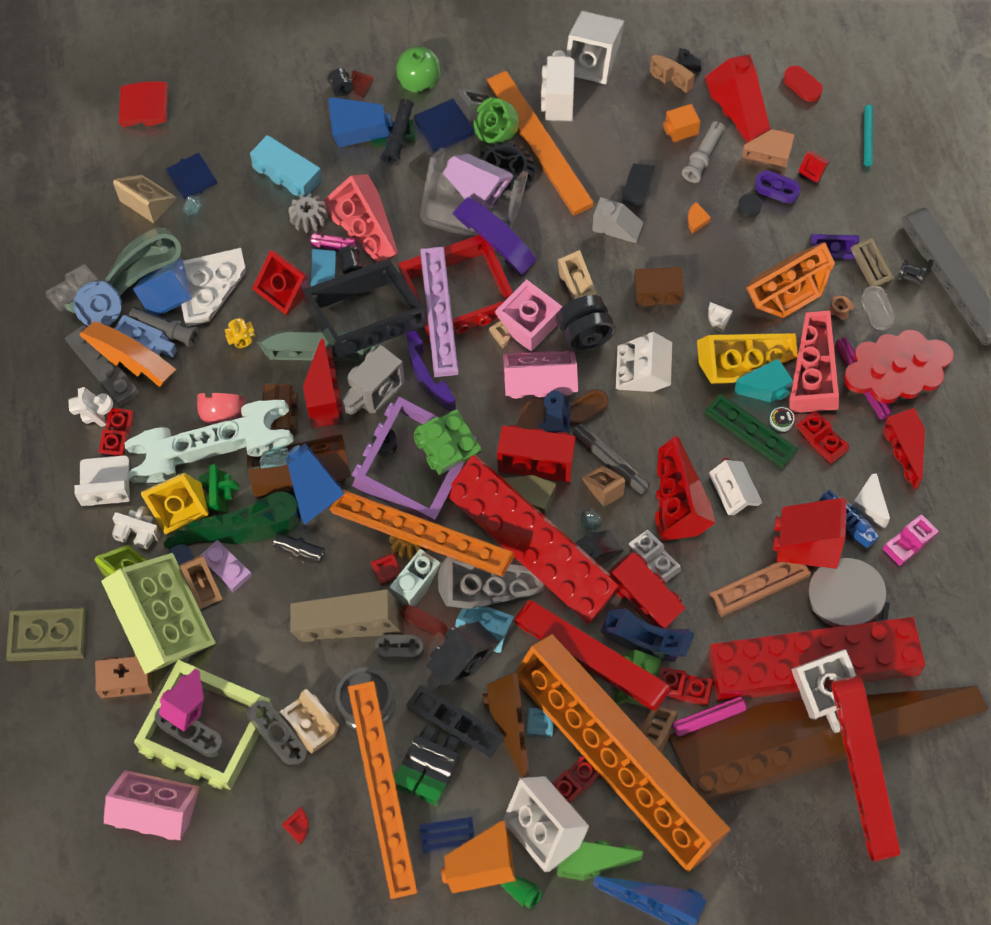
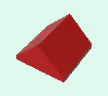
M272 249L269 251L252 289L282 313L288 315L304 300L303 289L310 286L305 273Z

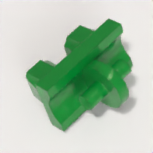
M216 464L209 465V472L199 475V482H201L202 488L204 490L209 489V494L204 495L208 511L216 510L220 514L228 513V499H232V493L239 490V483L233 481L231 475L227 474V472L219 470Z

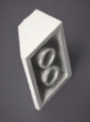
M545 776L520 778L503 818L510 831L545 872L551 871L580 848L589 827Z

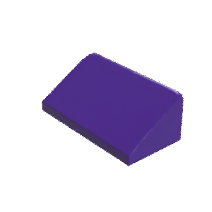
M811 234L810 244L813 247L825 242L832 258L855 259L850 248L859 243V235Z

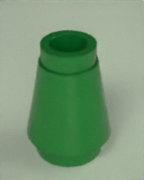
M516 875L515 881L501 884V887L523 908L533 909L543 893L539 889L538 884Z

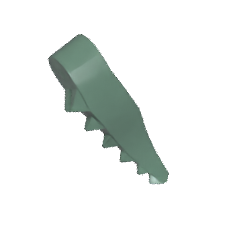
M160 227L145 232L123 249L103 281L111 284L121 295L139 278L176 261L181 253L180 242L166 228ZM74 302L64 305L68 311L75 313Z

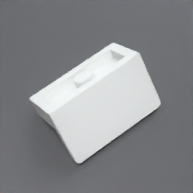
M725 460L708 473L728 515H735L748 505L759 506L762 504V500L743 462Z

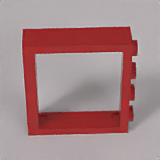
M478 235L444 247L446 267L484 255L504 300L453 318L454 334H462L471 328L479 325L485 326L491 321L499 319L495 311L513 292L492 246ZM420 255L402 261L398 265L400 275L421 303L411 279L423 276ZM425 313L426 326L422 328L428 342L431 343L429 323Z

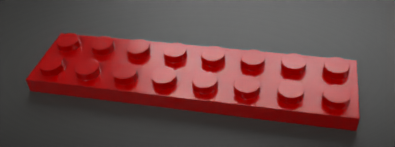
M477 455L470 457L451 483L452 488L448 497L500 545L512 551L515 555L514 557L587 624L595 620L622 585Z

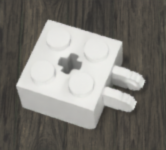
M558 50L554 51L552 56H547V65H543L541 111H546V120L572 121L574 60L571 57H566L564 51Z
M839 650L791 669L810 719L826 715L834 733L840 732V724L834 712L837 710L832 685L829 686L830 691H828V689L824 688L823 683H825V678L836 681L856 676L846 650Z

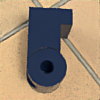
M551 391L544 398V405L547 408L545 423H539V428L551 433H569L571 404L561 392Z

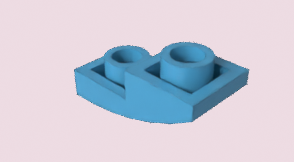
M312 249L310 287L335 278L336 251Z

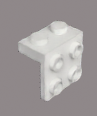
M114 456L82 460L80 462V485H75V496L80 505L92 506L130 502L129 458L127 456Z

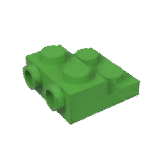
M457 409L418 426L414 432L416 445L420 449L423 448L427 455L429 466L431 469L436 470L439 475L469 460L472 455L480 454L482 451Z

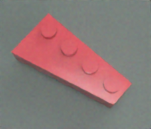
M830 311L807 312L805 315L789 401L792 413L839 410V392Z

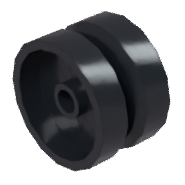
M586 295L576 298L560 308L556 314L555 320L560 331L563 333L566 346L573 352H585L595 349L610 340L616 332V326L612 317L608 314L605 301L598 295Z

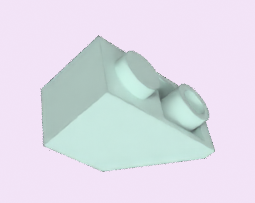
M419 549L391 584L390 593L401 605L412 612L427 593L440 566V562Z

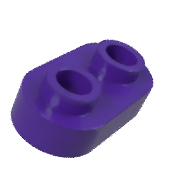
M762 171L755 180V188L762 195L784 203L795 202L799 197L800 185L793 179L771 171Z

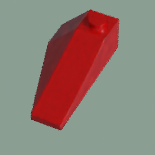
M750 54L729 58L705 76L711 98L719 103L723 108V113L731 118L736 125V129L747 143L771 130L757 72Z
M675 436L658 449L657 476L660 477V490L656 491V498L659 499V511L655 512V522L659 539L662 541L698 536L716 523L711 503L680 438Z

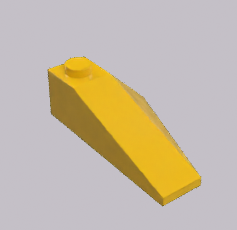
M796 333L708 335L697 340L699 365L711 384L735 383L738 378L776 359L784 363L798 357Z

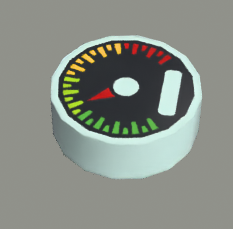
M785 407L774 409L769 419L771 427L778 432L789 431L794 423V414Z

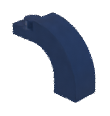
M627 609L609 610L600 631L612 641L631 651L637 650L670 662H675L677 657H686L695 635L689 629H664L642 621Z

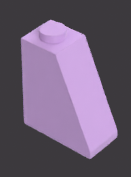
M470 154L451 157L447 162L448 166L443 171L445 177L465 199L470 197L486 209H491L513 178L510 172Z

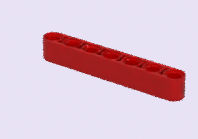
M527 600L513 619L516 625L540 641L553 634L583 668L653 711L658 710L671 691V688L656 676L532 600Z
M859 675L832 681V692L869 856L872 862L900 856L899 842L864 684Z

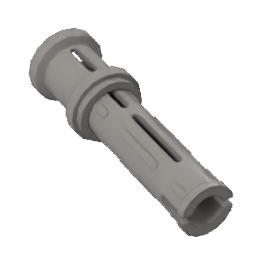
M718 121L712 122L700 147L691 154L688 166L682 170V176L687 181L692 183L700 181L703 169L709 165V156L725 130L722 123L715 128Z

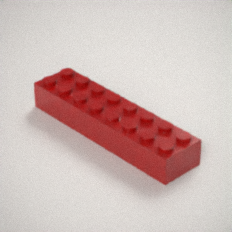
M914 617L710 644L708 658L717 703L726 702L736 697L748 699L799 692L791 669L839 650L847 651L855 674L861 677L863 683L920 675L926 665ZM825 678L823 686L824 688H829L832 685V680Z

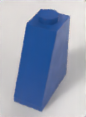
M333 97L328 98L332 134L339 148L387 137L390 134V126H393L390 113H386L383 105Z
M306 443L301 447L297 445L289 451L286 462L299 514L304 524H307L343 496L344 492L339 483Z

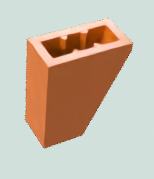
M505 821L498 822L444 856L445 867L441 868L442 880L444 884L449 885L452 894L515 881L511 836Z

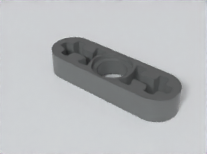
M265 700L253 702L247 710L248 719L276 754L288 765L303 762L306 757V748L278 712ZM256 707L264 708V717L267 720L273 718L274 721L268 723L263 717L257 718L256 714L258 713ZM274 725L280 726L283 730V736L280 740H275L271 736V728ZM289 738L290 741L286 744L291 749L297 748L298 751L295 753L297 758H289L290 749L287 746L280 747L279 745L285 743Z
M160 707L157 709L155 721L163 731L206 757H215L222 752L223 740L214 730L196 720L192 724L196 727V733L192 737H184L181 729L168 720L164 723L162 716L159 715ZM201 735L208 741L215 739L216 747H209L207 750L205 742L200 740Z

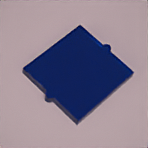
M196 153L186 159H180V162L166 168L168 175L184 200L197 193H203V190L217 184V180L200 153Z

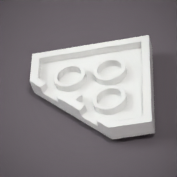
M241 248L184 261L192 297L191 300L181 304L186 326L210 322L245 275L246 268Z

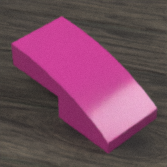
M921 514L906 525L902 532L888 541L882 549L901 566L929 543L939 531Z

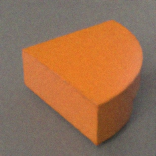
M697 202L692 205L688 213V227L692 234L711 222V217Z

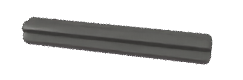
M578 424L574 428L573 435L613 471L624 477V480L638 493L643 494L647 491L650 485L649 482L583 424Z

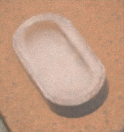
M879 286L867 287L863 291L861 301L871 324L879 330L889 329L894 323L895 313L885 291Z

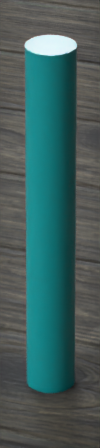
M866 105L864 107L865 166L873 165V105Z

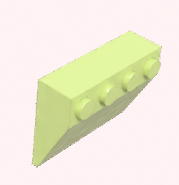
M173 553L121 568L101 581L145 674L216 644Z

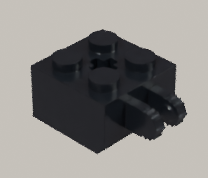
M479 621L470 624L465 623L458 628L453 627L445 635L446 641L443 645L435 648L430 654L432 659L426 665L432 672L428 678L429 686L438 689L441 686L443 687L468 676H473L499 644V641Z

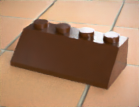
M342 434L287 445L273 453L262 456H250L247 454L248 473L254 497L260 496V498H265L281 491L294 492L286 457H288V453L292 448L297 445L301 447L304 443L307 444L338 483L351 477Z

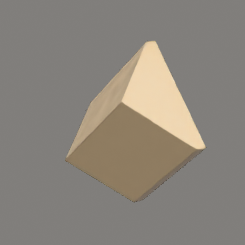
M143 175L114 179L113 182L119 200L152 223H155L176 200L174 195Z

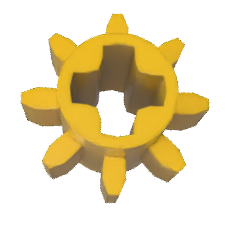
M242 318L229 322L228 328L225 329L228 344L234 343L237 348H244L250 345L252 338L255 337L251 321L245 323V320Z

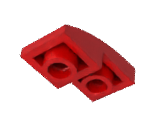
M112 408L108 412L106 428L102 429L98 453L124 456L126 451L125 442L129 440L135 415L133 410Z
M816 411L797 424V428L809 443L831 464L849 451V444L832 431V424Z
M661 667L659 679L671 688L670 693L667 695L668 697L709 706L713 679L687 675V672L684 670Z
M582 755L551 784L571 804L596 782L601 775Z

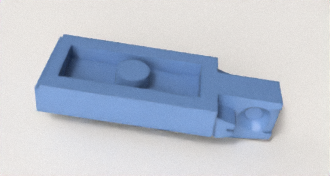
M125 315L122 316L114 328L138 341L157 355L161 353L173 358L177 353L175 344L169 342V338L162 331Z

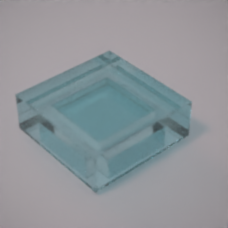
M280 448L264 451L260 458L261 469L286 465L288 449Z

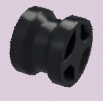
M344 68L333 70L327 77V81L332 86V92L335 96H345L354 88L352 80L349 79V73Z
M392 429L389 430L385 438H388V440L383 442L377 453L381 457L392 456L397 451V438ZM374 435L372 436L373 444L377 438Z

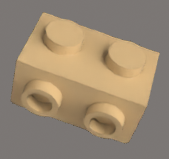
M307 689L301 691L299 699L279 712L282 719L311 754L335 738L339 727L336 717L332 713H328L321 705L318 697L311 694Z

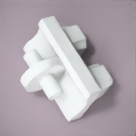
M85 387L79 388L78 396L69 399V411L73 415L80 413L82 421L86 424L95 422L101 427L106 426L107 420L104 414L111 411L113 406L112 398L107 394L95 396Z
M141 506L137 512L130 510L128 516L115 512L112 518L115 523L112 533L115 540L126 542L130 533L137 534L134 544L139 548L147 550L152 541H158L161 536L157 532V525L152 524L154 517L148 516L147 507Z

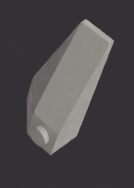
M447 557L438 568V591L445 605L449 607L472 609L543 592V583L525 566L510 564L503 577Z

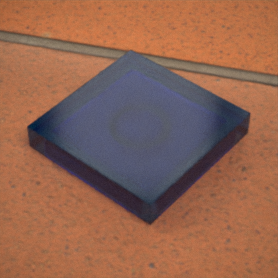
M454 98L414 115L415 123L434 153L474 136L473 128Z

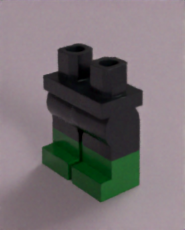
M426 725L420 736L415 735L401 766L394 774L397 789L412 796L416 794L417 798L439 807L460 760L458 753L461 740L448 735L444 745L440 746L435 743L439 731Z

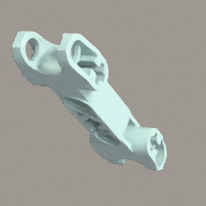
M285 400L248 403L241 408L242 418L217 423L171 436L170 429L164 427L144 431L125 442V449L129 453H146L145 461L138 467L131 469L128 472V478L132 483H160L176 476L175 466L229 453L245 447L247 454L250 456H262L273 453L294 441L293 435L289 430H270L271 424L275 419L289 412L288 404Z

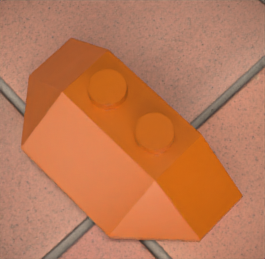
M823 242L793 254L755 276L746 286V289L757 309L784 318L822 296L835 262L826 243Z

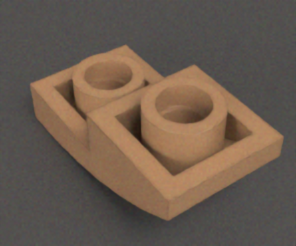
M658 55L651 57L650 71L655 78L660 79L664 84L672 79L675 86L681 88L686 93L693 89L695 75L668 58Z

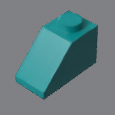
M776 359L738 378L735 392L739 395L772 402L776 399L782 400L791 393L793 379L780 360Z

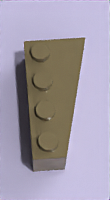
M388 590L290 603V632L302 642H311L315 639L370 637L387 634L404 635L403 606Z

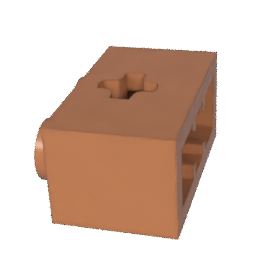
M131 654L128 658L119 659L115 656H108L103 658V660L95 661L96 691L101 698L152 693V672L144 673L136 654Z

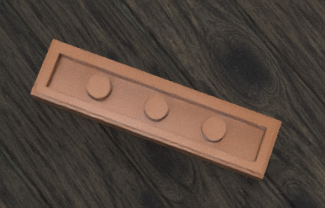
M776 562L711 592L709 597L720 616L723 617L809 577L811 572L807 565Z

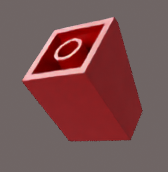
M847 498L782 507L780 517H775L774 531L778 532V536H774L773 551H777V562L837 569L845 541Z

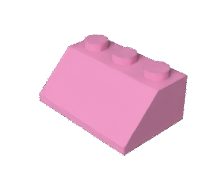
M567 350L503 354L506 396L523 398L525 395L534 394L536 397H545L554 390L561 392L563 396L573 394V392H578L575 352Z
M124 770L106 795L104 824L113 825L116 828L136 830L143 834L163 836L169 840H181L189 827L200 786Z

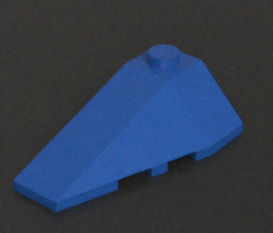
M596 876L593 884L594 887L669 925H696L707 900L702 898L703 895L700 892L691 888L685 890L678 887Z

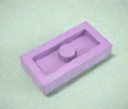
M218 540L201 554L204 556L209 569L233 593L252 577L251 572Z

